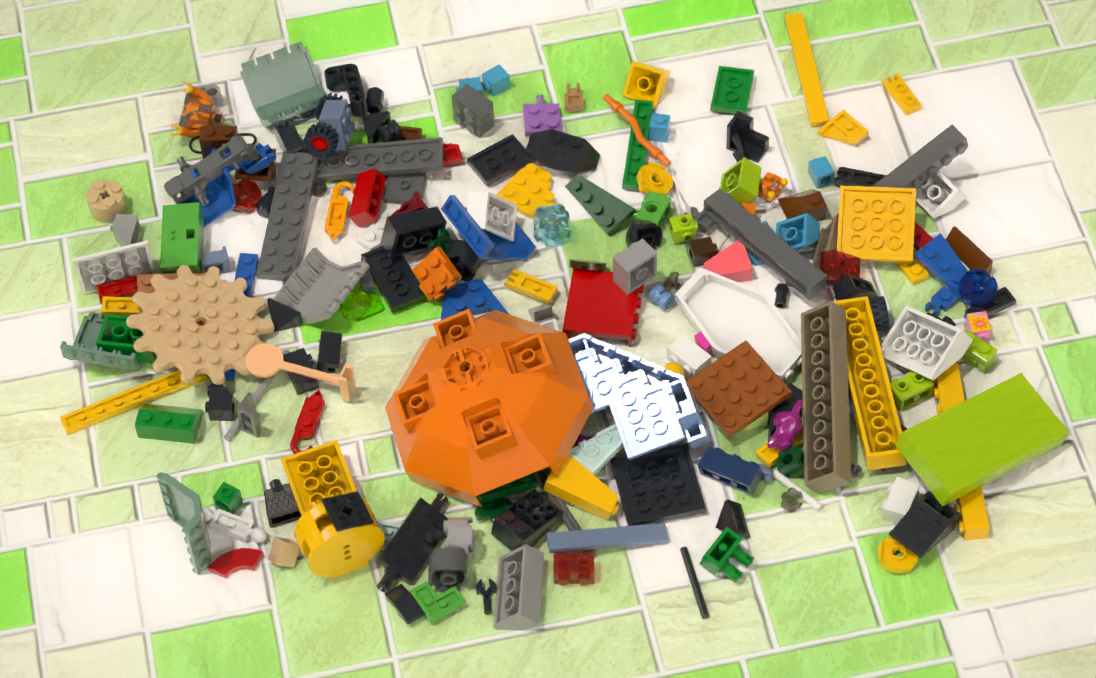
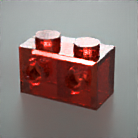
M836 250L821 252L819 270L824 272L828 280L840 281L847 274L860 278L861 258Z
M594 552L553 553L554 584L562 586L569 584H595Z

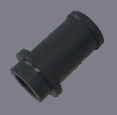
M779 283L774 289L776 293L774 305L776 308H786L787 294L790 290L787 284Z

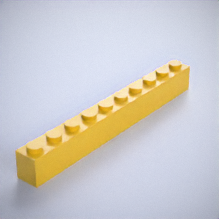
M955 362L936 379L931 380L935 385L933 397L934 400L938 401V404H936L937 414L965 401L958 363ZM981 486L956 499L955 510L961 514L960 521H958V531L962 533L964 541L988 539L990 527Z

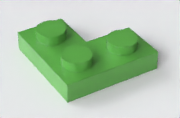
M427 581L410 590V594L420 605L430 624L466 605L465 599L455 586L438 596Z

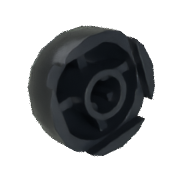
M648 220L637 221L629 227L626 233V245L629 248L632 243L638 242L643 238L655 250L662 243V229L657 224Z

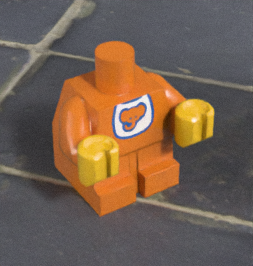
M771 172L766 173L759 183L758 197L770 204L775 197L781 194L782 189H780V185L782 188L788 185V179H782Z

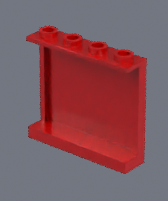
M573 268L562 332L566 333L568 339L571 338L572 334L581 335L585 333L593 337L628 340V347H631L632 340H636L637 329L634 326L639 323L637 309H641L642 298H639V295L643 294L644 284L627 295L613 281V272Z

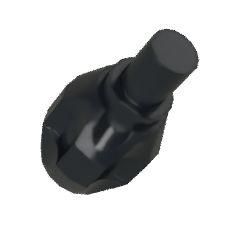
M273 186L269 187L268 192L257 203V213L262 217H268L270 214L275 191Z

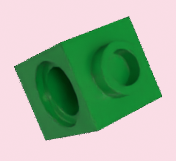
M225 482L222 483L213 495L216 510L221 509L235 514L243 503L240 489Z

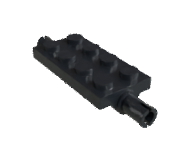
M437 493L431 505L420 497L377 561L385 568V574L376 585L378 589L383 587L381 592H388L393 582L398 579L411 584L444 535V521L448 520L440 512L446 502H448L447 496L442 499L444 494Z

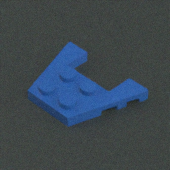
M482 279L459 283L452 289H447L444 292L441 320L467 309H470L473 315L494 310L509 314Z

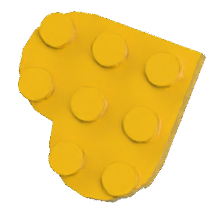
M533 163L527 164L526 167L518 171L496 194L516 204L517 212L531 219L541 216L545 218L552 213L555 207V195L550 191L551 174L546 169Z

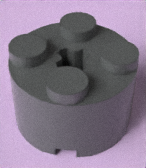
M463 548L433 549L428 560V582L431 587L433 584L437 587L438 591L445 592L454 586L459 591L460 587L468 585L469 558Z

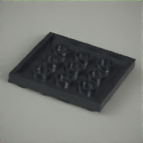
M687 443L660 448L631 460L628 459L627 455L610 460L627 526L653 524L706 513L705 503Z

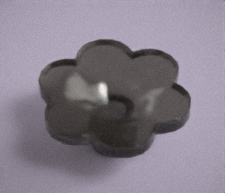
M672 272L664 281L663 287L667 292H670L672 288L680 289L681 284L677 282L678 272Z
M793 487L789 488L781 496V507L793 513L796 508L802 506V492L797 491Z

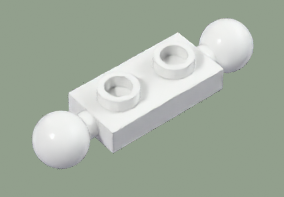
M203 508L206 523L210 522V529L245 542L249 536L256 543L263 542L267 537L265 529L262 527L254 528L255 524L251 520L218 509L216 514H213L210 508Z

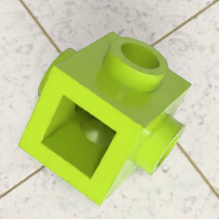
M691 213L669 218V230L674 244L696 239L698 223L696 220H693Z

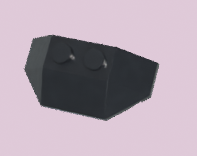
M553 129L531 134L526 147L527 153L531 155L538 165L574 176L596 171L601 156L586 139Z

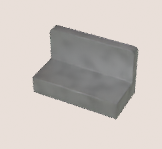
M248 392L236 410L241 431L258 438L261 434L258 412L255 408L253 394Z

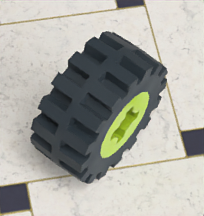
M885 297L868 298L876 331L889 330V317Z

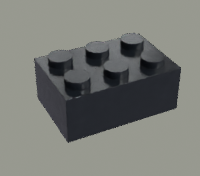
M437 206L391 215L386 219L380 243L389 258L429 250L428 243L437 238L438 229H445L447 221Z

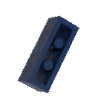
M708 446L697 464L700 475L750 495L754 494L763 478L759 464L753 461H745L735 454L725 453L724 450L718 447Z

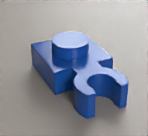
M943 286L931 297V302L925 305V312L933 309L932 314L938 316L940 309L946 312L958 302V296Z

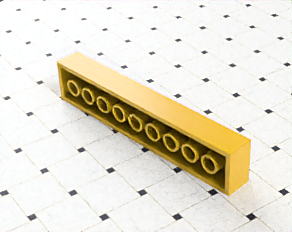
M868 296L833 301L846 310L848 394L852 400L854 419L866 469L869 471L906 465L905 457L895 446L902 430Z

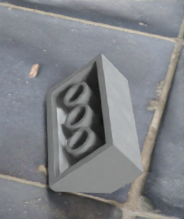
M525 544L499 558L494 629L526 631L539 624L544 567L543 552Z

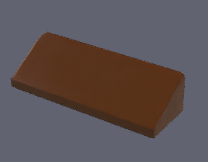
M956 226L952 227L945 240L958 258L980 279L990 274L993 260Z

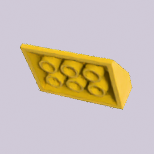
M337 440L281 458L301 516L311 510L310 505L314 501L318 505L317 500L328 498L332 494L336 496L335 493H341L342 495L357 491Z

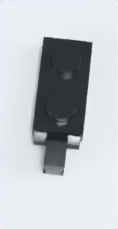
M1003 287L974 300L970 308L965 310L964 318L966 319L969 313L986 311L987 316H991L1015 305L1016 299L1006 287Z

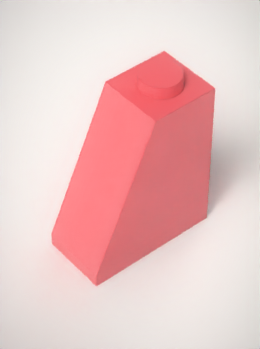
M738 240L704 263V269L738 283L752 280L753 268L745 246Z

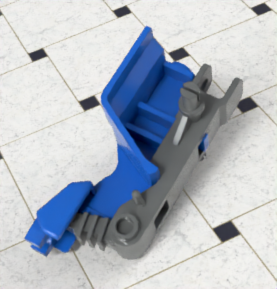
M236 135L228 143H223L219 149H212L210 155L195 165H190L186 163L184 157H179L177 162L182 173L164 184V188L176 204L199 202L204 213V227H206L236 205L229 172L243 168L245 173L252 174L269 167L270 163L277 158L274 152H271L272 148L269 144L263 146L261 143L253 146L250 143L247 144L243 137Z

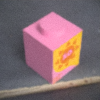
M986 311L967 314V330L985 342L990 341L991 326Z

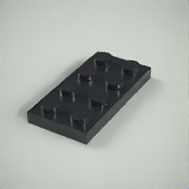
M383 246L361 254V258L365 257L366 262L369 264L372 278L392 313L426 299L425 294L419 287L420 283L404 256L389 258Z

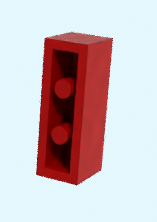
M376 168L359 173L357 176L349 218L359 227L378 221L386 177Z

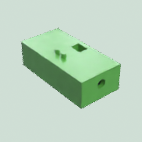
M199 202L163 205L160 256L162 274L177 273L178 268L182 265H187L192 273H202L204 213Z

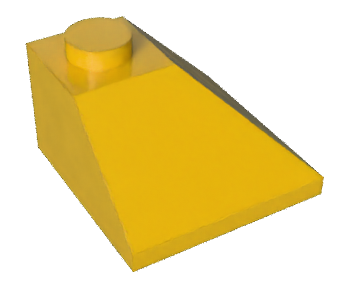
M632 61L622 96L634 100L653 101V106H657L667 87L671 71L654 65Z

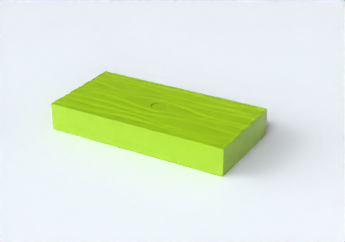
M1020 373L903 431L895 446L939 503L944 506L1061 446L1070 432L1058 417L1054 415V412L1047 406L1029 381Z

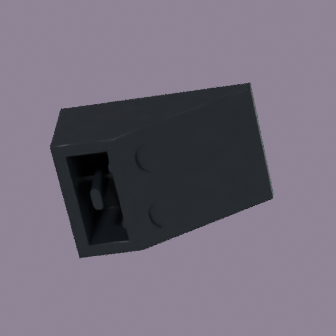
M533 489L494 517L491 535L512 551L525 544L534 547L564 511Z
M928 491L917 500L889 532V536L919 558H922L954 531L961 514L948 504L942 506L933 493Z

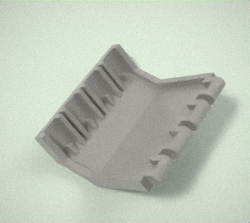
M317 247L312 248L273 300L301 312L302 322L305 325L328 320L329 317L334 315L340 304L344 302L350 291L360 281V277H363L370 266L364 260L340 266L329 261Z

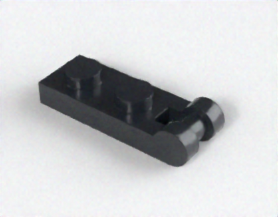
M839 167L837 170L838 177L835 178L834 185L838 188L840 186L872 187L886 175Z

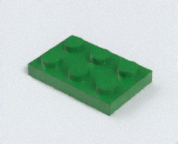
M719 66L710 111L736 114L739 111L747 114L754 70Z

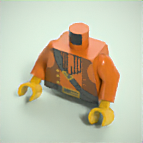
M183 81V83L187 84V89L180 88V91L186 92L179 125L171 126V128H176V134L170 133V135L194 138L200 135L201 126H212V123L222 125L224 114L215 112L216 105L213 104L212 98L204 90Z

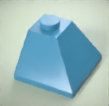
M808 213L776 223V235L782 237L785 243L796 250L807 247L819 240L820 223Z

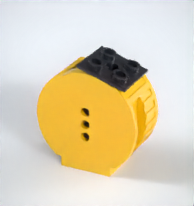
M358 491L342 495L341 493H335L336 496L332 494L328 498L317 500L318 505L314 501L310 505L311 510L305 512L295 525L294 537L302 554L308 558L307 563L311 572L317 576H330L331 579H335L369 565L368 560L373 559L384 544V533L376 525V517L368 501Z

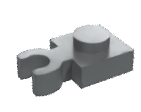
M690 208L692 218L697 221L699 229L708 232L717 224L703 211L698 212L697 208Z

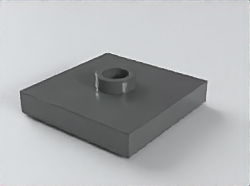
M426 173L388 175L383 201L385 203L403 204L405 201L408 202L416 191H418L422 198Z

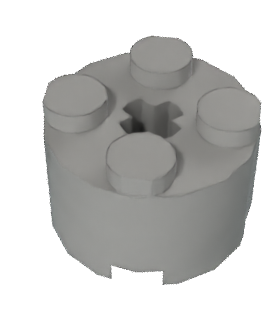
M455 517L444 521V533L448 535V541H444V549L463 548L468 557H474L473 551H470V549H474V529H472V525H469V523H473V517Z

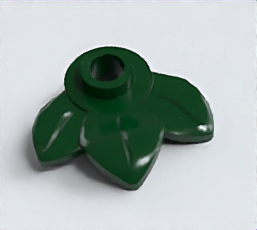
M440 228L438 229L437 238L428 243L427 246L431 252L440 246L445 253L453 239L450 238L449 232L446 229Z
M502 497L481 503L482 507L477 506L475 508V517L477 521L487 517L493 523L494 517L513 503L509 499Z

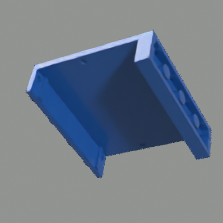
M449 195L441 208L480 259L527 261L536 248L517 222L515 225L514 241L506 240L481 229L468 213L467 208L463 206L455 195Z

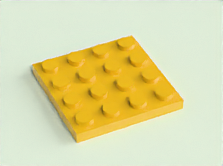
M840 186L836 259L913 263L916 188Z

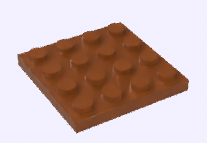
M747 340L687 380L698 404L728 439L792 396V391Z

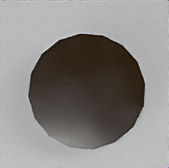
M569 259L570 268L594 271L606 270L607 263Z

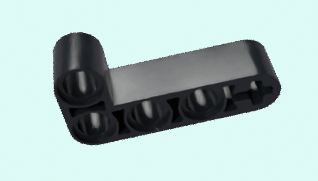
M350 63L325 69L324 75L327 89H345L349 105L352 109V115L355 117L365 116L368 113L358 66Z

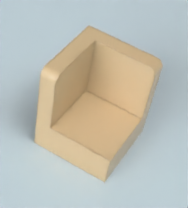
M274 537L269 560L276 565L293 568L300 547L292 539Z

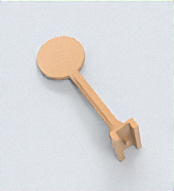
M265 343L256 345L246 355L245 363L247 370L256 377L266 378L275 375L280 370H285L326 381L339 386L342 400L348 402L351 399L349 388H356L353 366L349 364L344 365L340 375H333L285 362L282 351L277 346Z

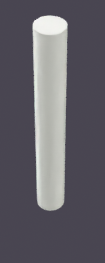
M778 470L774 471L773 477L817 511L821 509L822 504Z

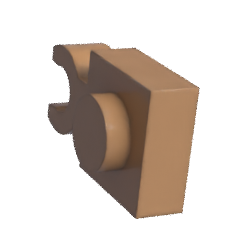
M567 83L565 112L583 111V92H580V84L577 83V87L572 89L570 88V83Z

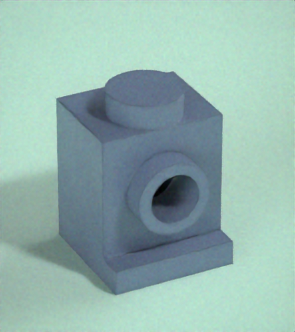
M226 246L222 247L223 250L204 254L205 258L202 259L204 270L215 266L219 269L220 274L231 272Z

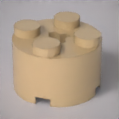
M96 180L93 182V185L87 191L86 199L90 213L96 221L110 223L115 219L116 213L124 214L126 212V201L119 183L110 180Z

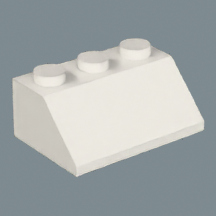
M941 170L934 177L927 179L920 188L916 189V201L933 218L954 210L967 197Z
M488 191L469 192L467 211L481 229L506 240L514 241L517 205Z

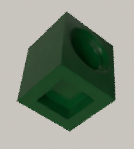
M795 447L778 452V461L776 463L778 471L787 478L804 474V451L800 447Z

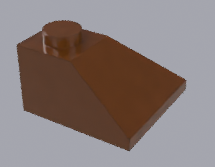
M811 189L778 198L786 220L806 213L811 215L816 221L826 219L827 205L820 191Z

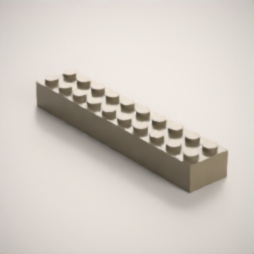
M833 301L801 313L804 483L807 488L818 494L851 483L846 310Z

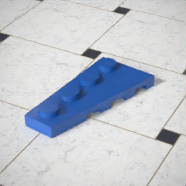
M941 233L915 253L914 258L969 307L974 303V300L982 297L984 292Z

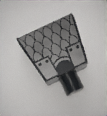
M280 479L270 481L271 489L264 491L269 527L272 528L300 519L301 513L290 484L282 485Z

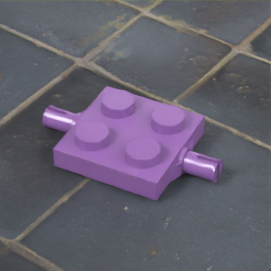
M540 95L536 96L537 104H523L525 137L548 129L562 132L559 104H544L543 95H541V98Z

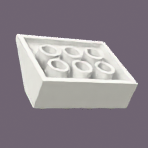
M148 241L73 258L83 295L98 292L96 286L98 284L137 276V274L150 272L156 274Z
M905 306L880 347L884 359L930 380H934L963 357L973 340L962 329Z

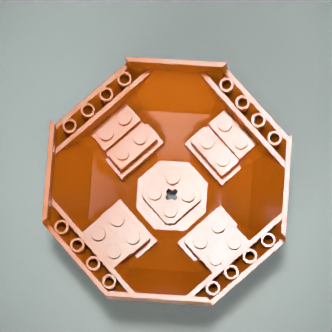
M467 309L433 323L436 335L423 340L385 406L404 470L411 481L482 507L481 502L477 498L482 493L549 466L555 476H557L594 408L586 391L566 333L497 310L474 318L470 309Z

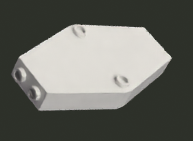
M700 268L675 294L677 304L698 333L701 332L709 342L712 354L717 358L722 357L747 340L782 381L790 379L794 373L793 370L797 366H802L801 341L770 298L763 292Z

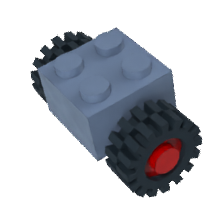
M328 93V96L326 94L323 95L318 102L315 115H317L316 118L319 120V123L316 126L313 124L311 128H308L303 142L304 148L306 150L309 149V154L313 152L314 157L319 155V158H323L324 155L327 158L335 150H346L348 143L351 142V135L355 131L354 122H351L352 109L347 99L342 100V95L337 97V93L332 96V93Z

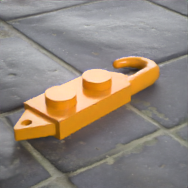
M339 182L332 191L324 228L325 233H328L332 242L340 234H344L349 201L346 197L339 195L343 187H349L351 192L354 193L355 188L350 182Z

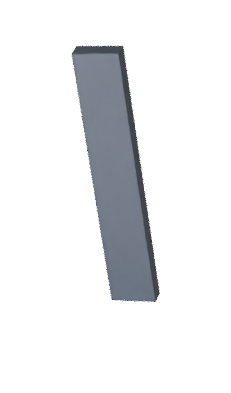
M665 523L550 532L546 534L549 553L667 544L669 541Z

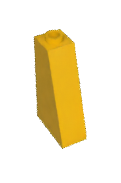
M569 454L557 476L551 470L543 489L607 521L611 514L615 516L620 506L616 504L619 496Z

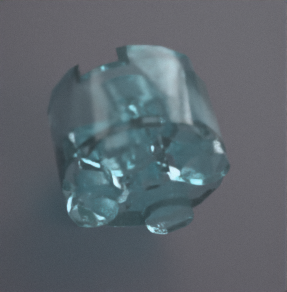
M564 205L539 206L535 209L533 232L537 242H543L547 247H556L563 245L564 241L570 238V215Z

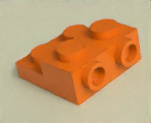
M440 246L436 247L412 269L421 282L419 285L420 289L429 301H438L445 296L444 292L456 286L457 280L461 277Z

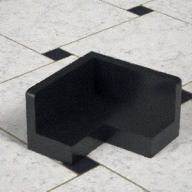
M737 111L727 125L726 149L732 152L738 150L730 137L737 132L747 148L749 160L758 163L769 149V137L753 130V117Z

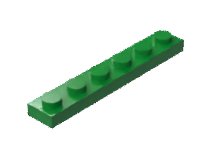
M635 100L633 117L637 119L643 137L648 140L653 101ZM632 126L622 189L639 190L637 173L645 164L647 149L637 141Z

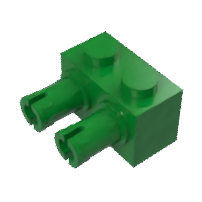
M726 526L703 555L699 565L714 576L718 572H722L736 583L743 572L729 563V558L736 559L748 568L754 557L740 548L743 538Z

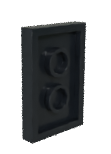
M513 134L467 158L468 165L486 186L533 162L531 155L527 153L524 146Z

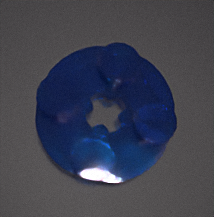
M983 269L967 271L961 277L958 285L959 294L963 298L964 303L976 306L992 303L998 289L996 279L993 275L991 277L987 274V271ZM975 284H979V287H983V289L976 290L974 288Z

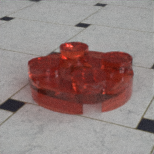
M240 180L239 183L233 185L236 205L231 210L237 213L252 214L255 212L257 203L262 197L261 189L251 180ZM244 194L247 195L246 198H243V199L240 198V196L242 197V196H244Z

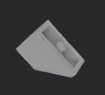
M116 213L114 221L111 222V232H113L115 240L121 247L137 242L141 227L138 215Z

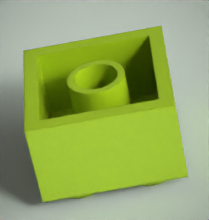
M744 157L722 173L719 189L729 193L738 204H741V202L749 203L755 200L759 194L758 189L761 181L762 167Z

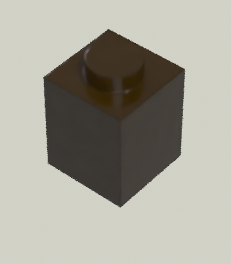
M711 237L689 241V255L694 267L704 265L706 261L718 254L717 245L712 242Z

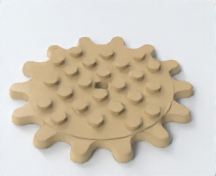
M182 265L178 268V277L174 280H169L160 274H155L150 280L155 292H136L133 295V303L140 306L143 310L141 314L130 315L126 320L128 327L139 329L143 333V337L134 342L133 347L135 351L154 352L157 355V359L153 363V369L157 372H164L170 367H176L181 371V381L185 384L193 383L196 376L203 373L208 375L215 385H222L225 382L224 374L229 369H234L241 375H249L250 372L247 370L245 363L247 353L256 345L264 344L259 340V336L271 334L275 328L272 321L261 319L257 315L258 312L266 308L267 303L263 297H247L244 294L247 288V282L244 278H237L233 282L221 280L220 271L215 266L210 267L205 275L197 276L191 272L187 265ZM201 320L206 325L200 326L196 322Z

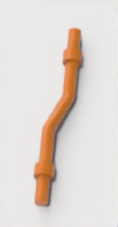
M606 94L603 100L611 106L615 113H619L631 124L637 141L651 153L650 155L655 160H659L666 167H669L672 162L663 154L664 152L659 147L653 146L643 137L637 119L624 109L622 103L615 101L609 94Z

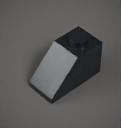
M290 120L279 121L277 125L273 126L278 145L287 154L305 149L295 125Z
M847 274L832 287L837 301L866 296L868 298L878 297L871 282Z

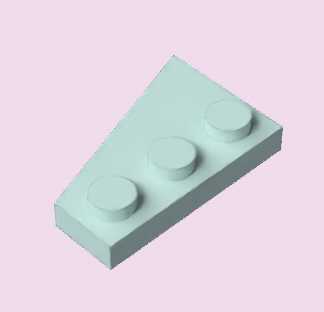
M614 424L596 433L595 437L587 441L579 442L578 446L571 449L569 455L595 476L624 446L617 425Z

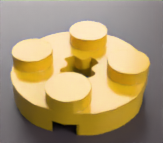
M655 162L647 163L637 173L638 189L643 194H649L650 191L666 196L673 187L672 175H668L665 171L666 168L661 164Z
M888 536V539L879 544L877 556L883 570H888L892 573H909L917 564L918 556L891 536ZM896 551H900V554H902L903 556L896 557L893 554H895Z

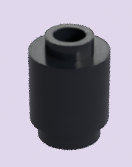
M372 87L366 93L368 113H379L383 109L384 91L378 87Z

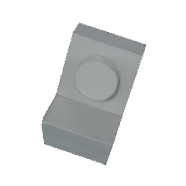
M548 304L528 309L534 323L540 324L554 319L552 306Z

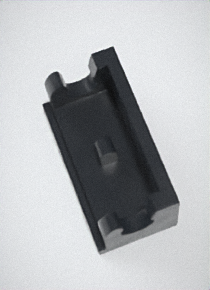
M321 331L317 358L318 371L330 374L336 373L334 368H339L342 333Z

